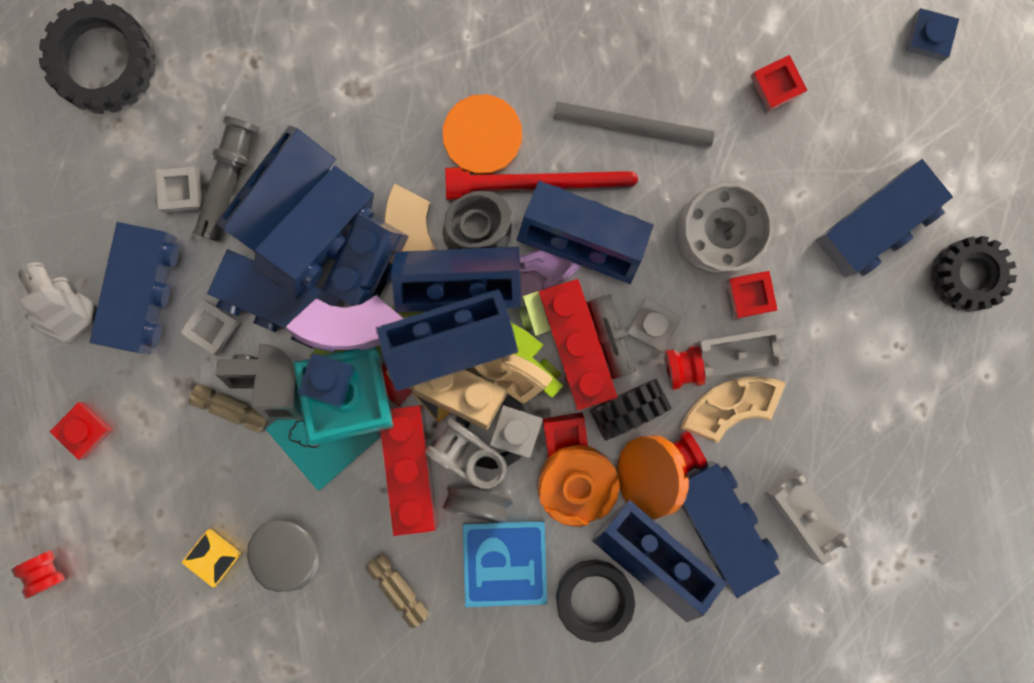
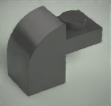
M259 344L258 359L245 354L234 355L233 359H217L215 375L229 388H254L251 407L265 420H303L294 365L282 350L272 345Z

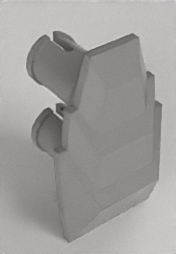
M40 262L26 264L31 276H28L23 267L20 268L18 277L22 281L28 296L19 302L27 312L24 316L32 323L31 327L69 344L93 328L97 305L81 293L73 294L70 283L66 278L57 277L50 280L45 265Z

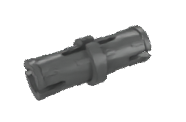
M611 294L586 303L589 306L600 345L609 365L611 377L615 379L637 370L636 367L634 368L625 337L628 336L626 328H621L611 300ZM605 319L608 320V323H609V326H610V329H611V332H612V335H613V338H614V341H615L617 350H618V352H619L618 355L615 354V351H614V348H613V345H612V342H611V339H610V336H609V333H608V330H607V327H606V324H605V321H604Z

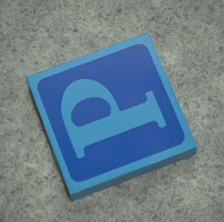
M544 520L506 521L505 523H463L465 607L547 605Z

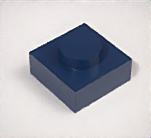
M920 8L915 13L905 51L945 61L950 57L960 18Z
M312 353L298 394L301 397L341 409L355 368L350 364Z

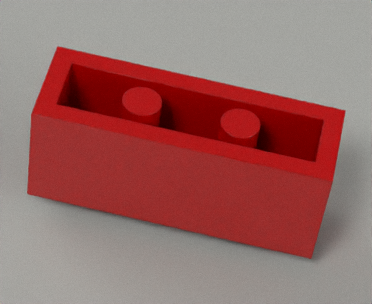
M579 279L539 291L551 329L550 335L575 410L578 411L618 398Z
M416 405L390 409L394 427L380 431L393 536L435 531L439 525L430 456L425 453L429 444L424 406Z

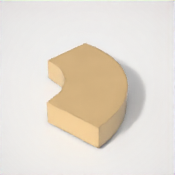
M394 183L386 205L385 223L409 235L402 251L439 250L434 246L428 235L427 216L431 203Z
M514 354L465 369L506 389L507 394L522 404H525L547 388L552 380V377L538 366Z
M745 377L721 383L711 388L693 403L684 415L678 428L688 430L693 434L719 443L726 430L741 420L751 418L772 420L786 383L766 377Z

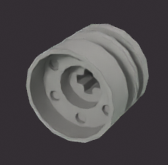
M719 183L703 190L682 207L676 222V241L682 255L694 267L708 273L739 271L755 264L767 252L774 232V218L767 201L755 189L741 183ZM715 223L726 224L728 229L723 233L726 239L722 236L713 237L711 232L716 228Z

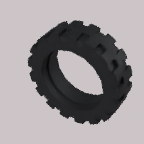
M92 0V4L80 1L73 4L74 8L70 10L64 8L56 15L59 18L54 23L51 21L45 28L47 35L45 39H41L39 44V50L43 52V58H39V64L41 69L46 72L44 78L49 86L55 89L60 97L84 111L86 109L96 114H104L105 110H109L112 113L123 110L121 106L126 104L131 106L139 100L137 96L142 91L145 93L150 86L148 80L150 75L154 76L156 65L153 63V57H156L155 48L150 43L149 39L151 38L140 23L120 6L113 3L107 5L102 0ZM100 27L116 29L123 34L128 43L129 57L126 68L117 80L106 87L95 89L81 87L70 75L68 58L71 47L79 36L90 29Z

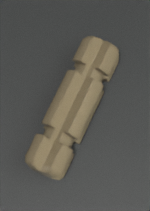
M196 385L190 395L189 403L192 406L202 410L208 408L209 413L238 425L244 423L245 428L254 432H262L268 423V420H265L253 408H249L250 404L221 392L215 394L214 389L204 385Z
M381 553L367 563L365 566L366 571L373 580L378 579L380 582L379 588L397 611L401 610L404 613L402 618L413 629L427 619L428 611L420 601L417 603L414 600L416 595L397 570L392 571L391 562Z

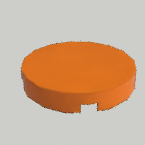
M489 94L472 95L460 100L448 112L443 125V145L450 160L457 167H461L462 170L470 171V174L494 175L505 170L519 153L522 145V124L516 111L503 99Z
M641 436L629 441L620 453L617 464V476L622 496L626 502L629 500L633 502L651 519H659L676 513L684 504L689 489L688 477L684 478V471L682 467L686 466L685 461L672 442L662 436Z
M581 445L562 448L548 457L539 470L536 485L540 503L550 518L563 525L576 527L590 525L589 522L595 521L597 518L600 520L608 515L617 502L620 488L616 469L608 457L593 447Z

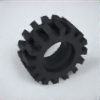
M973 236L949 245L950 247L943 249L939 253L941 258L935 260L932 266L938 268L937 272L931 274L932 281L938 280L939 286L934 287L936 294H944L941 301L945 304H954L952 309L958 311L966 310V312L993 308L992 306L999 305L1005 301L1002 297L1010 295L1013 291L1008 285L1015 283L1017 275H1010V270L1017 267L1015 261L1007 262L1006 257L1011 255L1008 249H998L1002 243L997 240L988 242L989 237L986 236L977 238ZM968 259L978 260L986 268L987 280L979 290L969 289L960 279V268Z
M655 378L617 396L618 398L595 407L590 412L604 441H607L671 410V406L658 379Z

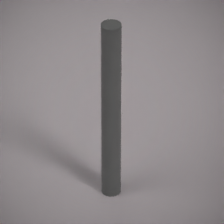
M558 101L556 102L554 112L555 118L708 147L712 146L715 131Z

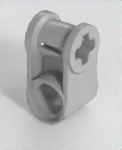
M448 416L445 421L447 427L434 446H428L425 453L454 473H458L477 487L491 488L498 485L504 479L507 472L505 458L498 451L480 440L479 436ZM456 437H458L457 440H456V442L453 444V446L451 447V449H450L449 452L447 453V450H448V448L450 447V445L452 444V442L455 440ZM489 456L497 462L498 474L493 480H484L478 476L476 464L481 457Z

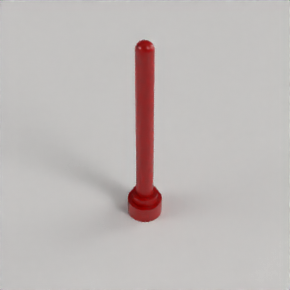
M461 167L445 168L446 200H456L462 197V195L470 193V191L535 190L538 181L562 189L633 187L638 183V175L634 171L470 175V171H461Z

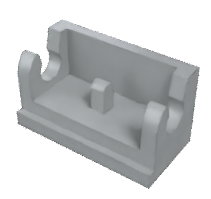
M783 327L702 340L694 343V346H699L702 354L705 382L782 369L781 365L787 364V356L782 354L780 342H783L785 339Z
M799 469L765 492L809 556L816 562L825 565L833 559L831 554L833 550L840 546L847 548L850 545V541Z

